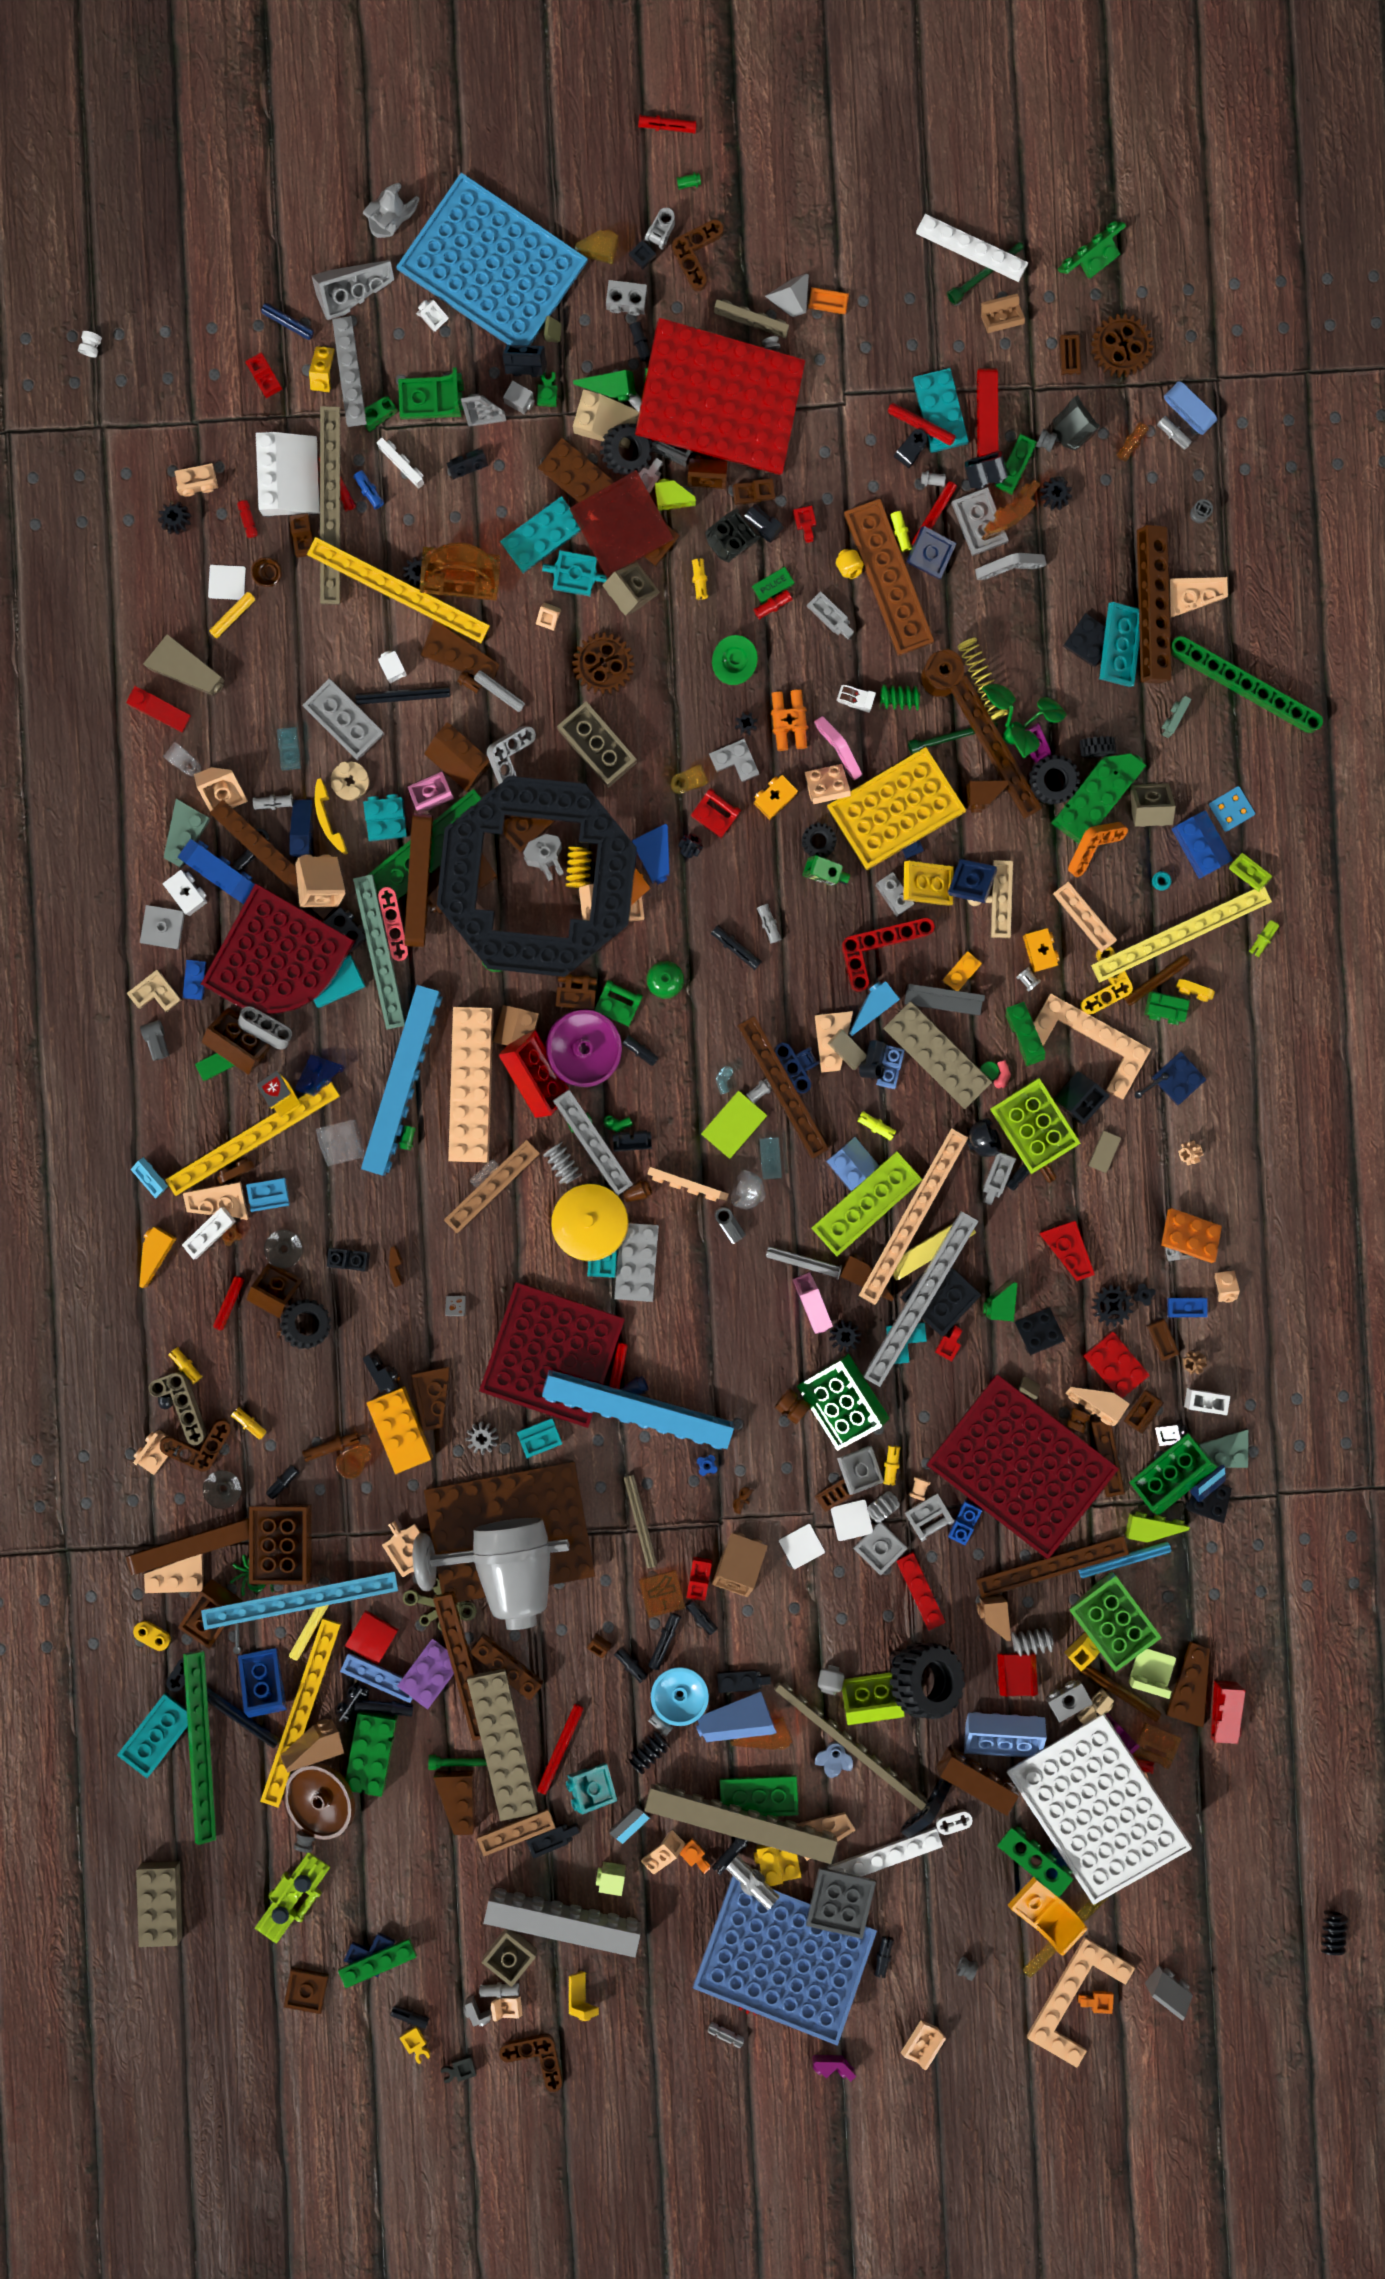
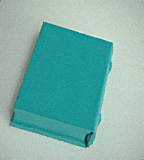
M351 954L347 955L337 975L327 989L314 999L317 1008H321L366 987Z

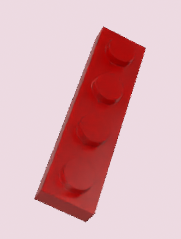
M911 1552L898 1558L896 1562L928 1631L946 1623L914 1553Z

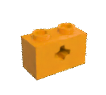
M783 775L779 778L775 776L768 783L770 787L766 791L762 789L755 796L754 805L769 820L798 794V790ZM771 793H778V800L776 798L772 800Z
M1048 928L1023 936L1033 973L1058 965L1057 962L1060 961L1057 950L1054 951L1053 949L1054 937L1052 932L1048 931ZM1041 946L1042 948H1046L1044 955L1042 952L1038 951V949L1041 948Z

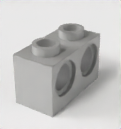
M609 280L606 310H610L612 313L629 312L633 316L644 314L647 285ZM615 295L622 297L619 301L612 299ZM637 297L641 301L639 303H633L631 300Z
M893 872L876 883L875 886L896 917L914 905L913 901L903 900L904 887Z

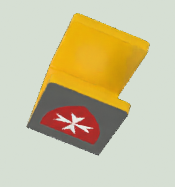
M275 1071L257 1084L268 1106L271 1109L274 1108L280 1118L285 1117L301 1106L289 1082L278 1071Z

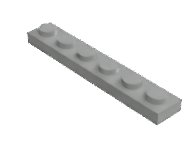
M352 317L332 319L346 423L348 427L365 425L367 422Z
M567 1090L552 1100L615 1194L618 1196L633 1185L571 1091Z

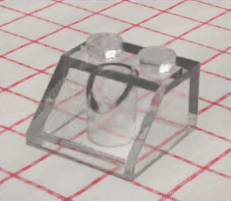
M356 1120L316 1129L320 1149L327 1166L365 1157Z

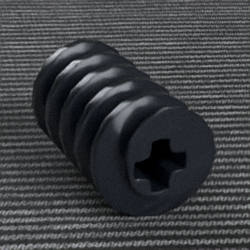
M653 1731L654 1739L650 1736L647 1737L649 1740L648 1744L642 1741L643 1749L638 1746L636 1747L637 1754L632 1751L630 1752L632 1759H629V1761L641 1774L645 1773L644 1768L649 1769L651 1767L650 1763H656V1758L660 1759L662 1757L661 1752L667 1753V1747L671 1748L664 1737L656 1731Z
M1325 1910L1324 1914L1328 1915L1329 1918H1324L1323 1922L1328 1923V1926H1322V1929L1328 1931V1933L1322 1934V1937L1326 1938L1327 1941L1321 1942L1323 1946H1326V1949H1321V1952L1327 1955H1343L1346 1953L1344 1946L1347 1944L1345 1940L1347 1933L1345 1931L1348 1929L1346 1923H1348L1349 1919L1342 1913Z

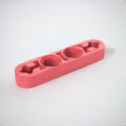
M383 887L379 890L378 898L390 953L394 960L402 961L407 957L408 949L404 943L405 935L396 894L392 888ZM385 890L392 893L389 899L390 903L395 902V906L383 908V904L387 905L386 899L381 897V895H384ZM389 909H393L397 913L396 918L393 920H389L385 916L386 911ZM393 928H398L401 932L400 937L397 939L390 937L389 932ZM403 940V944L399 943L400 949L405 950V952L402 953V957H398L397 954L394 955V952L397 950L396 944L392 946L391 942Z

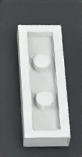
M381 438L376 442L379 449L418 489L424 485L423 474L416 467L413 469L409 465L410 461L403 454L399 455L395 451L397 448L390 440L386 442Z
M221 1207L182 1246L193 1260L198 1259L236 1221L225 1207Z

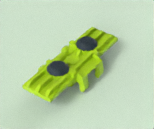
M307 1853L291 1877L285 1871L281 1876L280 1883L269 1893V1899L272 1901V1904L255 1929L277 1944L292 1921L295 1919L298 1922H302L304 1920L303 1916L315 1899L321 1896L322 1892L317 1886L330 1869V1866L312 1853ZM303 1892H305L309 1896L297 1912L293 1906Z

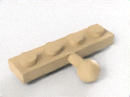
M994 860L993 866L997 867V873L992 884V895H988L986 903H992L991 938H1011L1013 861ZM967 899L971 906H978L982 903Z

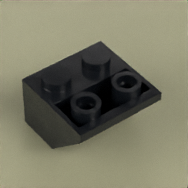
M1077 1071L1055 1095L1053 1100L1080 1125H1084L1110 1095L1094 1081Z

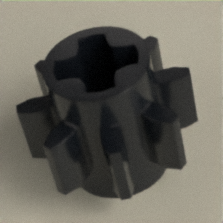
M742 712L740 719L735 718V721L739 723V725L735 726V730L740 729V736L743 733L751 736V730L757 731V727L753 726V724L757 723L758 720L752 719V713L748 716ZM746 720L749 721L750 726L744 728L743 723H745Z
M689 834L688 837L684 835L678 844L681 847V854L687 858L698 857L704 847L700 844L701 839L694 834Z

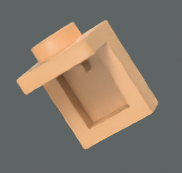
M1235 1271L1215 1273L1214 1277L1219 1292L1218 1301L1228 1303L1238 1299L1240 1290Z
M502 1996V1998H496L492 2001L491 2013L493 2021H498L502 2017L520 2018L523 2016L521 1997Z

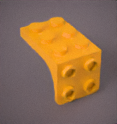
M1032 1877L1008 1904L1012 1911L1038 1930L1062 1956L1087 1930V1926L1073 1908L1063 1899L1057 1897L1035 1877Z

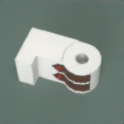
M841 685L837 701L869 713L876 693Z

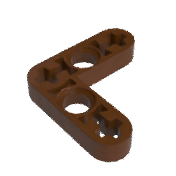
M711 220L677 237L672 243L673 254L690 287L694 291H702L707 283L706 275L694 252L722 237L723 224L718 220ZM713 226L716 229L719 228L718 233L711 232ZM700 234L703 237V241L695 243L692 240L693 236ZM678 244L684 246L685 256H683L681 249H677ZM685 261H694V267L691 269L684 266ZM696 272L697 278L701 280V285L694 283L695 277L693 273Z
M225 1419L215 1421L200 1449L172 1436H165L160 1440V1450L163 1454L198 1471H207L211 1468L230 1433V1424ZM225 1424L226 1431L222 1430L219 1438L216 1437L218 1433L217 1426ZM171 1441L172 1446L177 1448V1445H180L177 1454H173L175 1452L173 1448L169 1447L166 1450L164 1443ZM209 1441H216L218 1447L215 1450H209L207 1448ZM183 1449H189L192 1454L189 1458L184 1459L180 1456V1452ZM204 1450L206 1453L210 1454L206 1458V1462L208 1464H203V1466H200V1462L198 1460L204 1459Z
M550 2034L508 2041L501 2045L499 2056L504 2062H514L539 2056L546 2089L550 2092L559 2091L562 2086V2074L555 2041ZM543 2040H546L547 2043H550L548 2048H545V2046L542 2045ZM525 2043L530 2044L532 2051L524 2052L522 2045ZM506 2048H509V2051H512L511 2056H508L507 2053H504ZM551 2058L555 2061V2065L547 2067L544 2061ZM553 2072L555 2081H557L556 2085H553V2083H551V2073Z

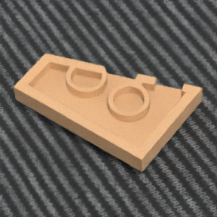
M1227 577L1169 579L1170 618L1227 598Z
M853 1011L815 1015L821 1073L841 1070L843 1059L830 1047L828 1042L840 1029L848 1035Z

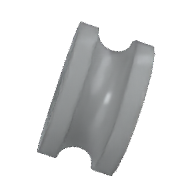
M777 336L768 337L762 341V345L765 346L764 348L776 351L781 347L777 343L779 341Z

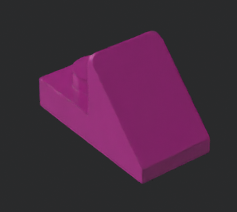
M1039 723L1028 728L1027 730L1033 732L1040 742L1039 748L1030 754L1033 762L1037 763L1040 759L1052 753Z

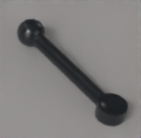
M1162 1073L1160 1078L1146 1088L1136 1091L1134 1094L1135 1098L1140 1099L1149 1089L1162 1080H1167L1169 1078L1168 1073Z

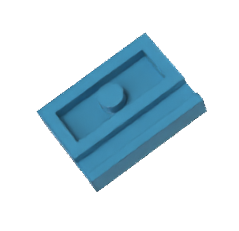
M285 1178L246 1185L251 1212L290 1205Z

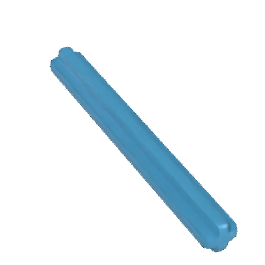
M1168 1542L1160 1543L1130 1552L1129 1555L1079 1569L1078 1572L1081 1578H1086L1170 1553L1171 1546Z

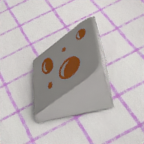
M446 1296L445 1316H465L466 1296Z

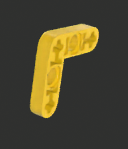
M1112 947L1105 950V952H1110L1108 957L1116 954ZM1099 949L1096 952L1098 962L1106 959L1101 957L1102 953ZM1123 971L1116 977L1108 978L1110 986L1082 1000L1080 1004L1081 1011L1091 1015L1128 996L1132 992L1133 986L1126 972ZM1120 983L1128 986V988H1126V993H1124V991H1121L1116 995L1115 992L1111 989L1112 987H1114V990L1119 989L1121 987ZM1103 992L1111 994V1000L1108 1003L1101 999ZM1097 996V1000L1102 1006L1099 1007V1004H1096L1092 1007V1011L1090 1009L1086 1010V1001L1092 1003L1096 1001L1094 997Z

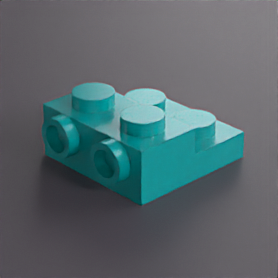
M390 794L386 796L387 799L380 800L378 796L368 797V801H363L369 842L407 837L404 802L402 797H398V794Z
M606 1763L590 1769L584 1768L567 1775L566 1786L574 1799H571V1804L578 1813L583 1815L617 1801Z

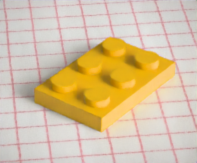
M904 861L903 900L947 906L953 905V896H949L948 890L953 879L954 867Z

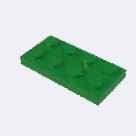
M797 1775L720 1778L721 1801L724 1805H738L741 1807V1810H755L760 1813L759 1815L766 1817L767 1815H799Z

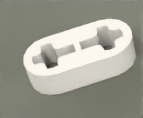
M964 1809L944 1814L938 1817L936 1821V1827L943 1835L967 1829L972 1825L971 1814ZM961 1815H964L965 1818H967L966 1823H962V1821L957 1820L961 1819ZM942 1821L951 1823L947 1825V1829H944V1827L941 1826L943 1825Z

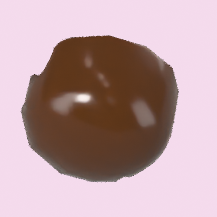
M259 558L251 567V577L259 586L272 587L281 579V566L272 558Z

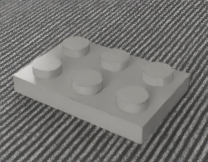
M988 487L952 501L951 504L972 556L1008 543L1009 540Z

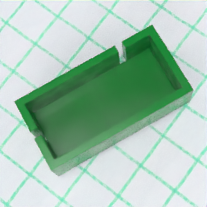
M1102 759L1079 786L1077 792L1073 794L1074 796L1068 800L1064 808L1061 809L1051 822L1077 844L1080 843L1084 833L1090 827L1100 825L1132 784L1131 781L1119 772L1115 775L1113 773L1115 769Z
M358 1712L346 1774V1781L352 1792L361 1793L362 1790H365V1794L382 1797L386 1786L398 1715L390 1717L387 1714Z

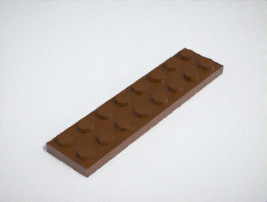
M563 438L559 440L538 467L543 474L655 567L680 538V535Z

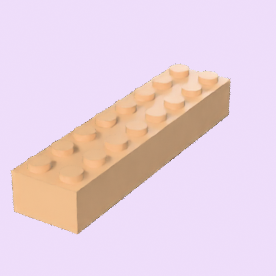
M453 1007L448 1161L489 1162L494 1013L492 1008Z

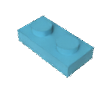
M144 1157L138 1160L132 1167V1172L155 1199L167 1189L168 1185L164 1179L156 1173L152 1165Z

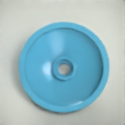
M675 1667L668 1669L658 1676L652 1686V1707L657 1716L668 1724L675 1726L689 1725L703 1715L708 1705L709 1694L705 1681L697 1672L689 1668ZM677 1691H682L684 1693L683 1696H677Z

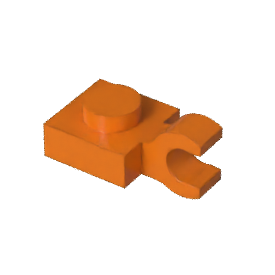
M691 1838L683 1847L680 1855L691 1867L696 1863L704 1874L710 1869L711 1865L702 1857L705 1854L704 1849Z
M1093 1991V1997L1079 1994L1078 2003H1080L1081 2007H1092L1093 2013L1112 2014L1114 1994L1105 1991Z

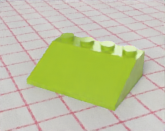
M1040 1078L1033 1080L990 1109L1031 1174L1081 1144Z

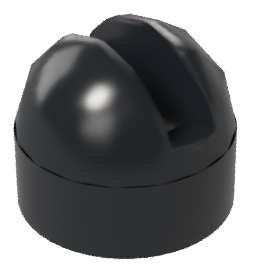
M171 1395L158 1397V1405L161 1409L166 1410L172 1407L173 1400Z

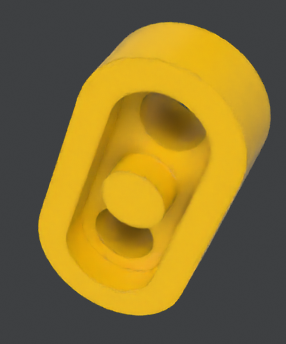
M1179 979L1176 985L1179 993L1184 995H1190L1191 993L1196 995L1197 999L1208 1002V999L1212 1000L1215 991L1183 979Z
M141 1621L134 1627V1637L149 1647L162 1651L170 1645L171 1637L169 1633L148 1621ZM140 1629H144L146 1634L142 1635ZM157 1638H161L163 1643L158 1644Z

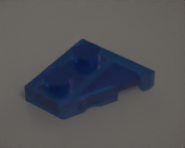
M310 1055L295 1089L314 1097L324 1086H327L332 1081V1077L339 1071L342 1073L345 1067L341 1064Z

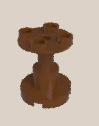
M948 649L933 653L927 660L921 674V685L925 691L935 697H946L951 694L950 689L956 686L964 675L961 657L956 652Z

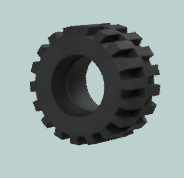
M626 423L617 425L614 428H610L607 434H604L603 438L605 440L600 444V446H603L600 454H604L602 460L608 463L607 467L608 469H613L612 472L623 475L639 472L648 465L647 461L651 460L652 456L649 453L653 452V448H650L649 444H652L651 439L648 440L647 438L635 435L637 424ZM623 437L628 438L634 446V454L629 461L623 459L619 453V443Z
M1052 755L1040 759L1032 767L1033 770L1029 773L1030 780H1028V784L1031 785L1032 792L1037 799H1040V802L1051 805L1068 801L1069 798L1074 796V792L1078 790L1077 785L1080 784V780H1078L1080 774L1075 769L1077 766L1071 763L1072 760L1066 759L1065 756ZM1049 769H1058L1063 774L1064 784L1058 791H1050L1044 783L1045 773Z
M309 1299L299 1300L290 1305L281 1316L280 1328H282L281 1334L285 1336L284 1340L290 1342L291 1346L298 1347V1349H309L322 1343L329 1335L328 1331L331 1329V1317H328V1310L323 1308L324 1305L318 1304L315 1300L309 1301ZM307 1313L314 1318L316 1328L311 1335H302L297 1331L295 1319L299 1314Z

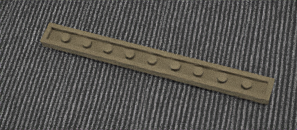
M320 406V540L340 549V407ZM320 562V604L340 605V572Z
M778 1681L775 1684L774 1688L777 1693L920 1810L924 1809L927 1803V1797L920 1791L917 1793L911 1789L913 1786L905 1779L901 1781L896 1777L898 1774L892 1768H885L882 1765V1760L876 1755L871 1756L868 1754V1749L860 1742L856 1744L852 1741L853 1737L847 1731L841 1732L837 1728L838 1724L830 1718L828 1720L822 1716L823 1712L816 1706L812 1708L807 1704L808 1700L801 1694L796 1695L793 1692V1687L787 1682L782 1683Z

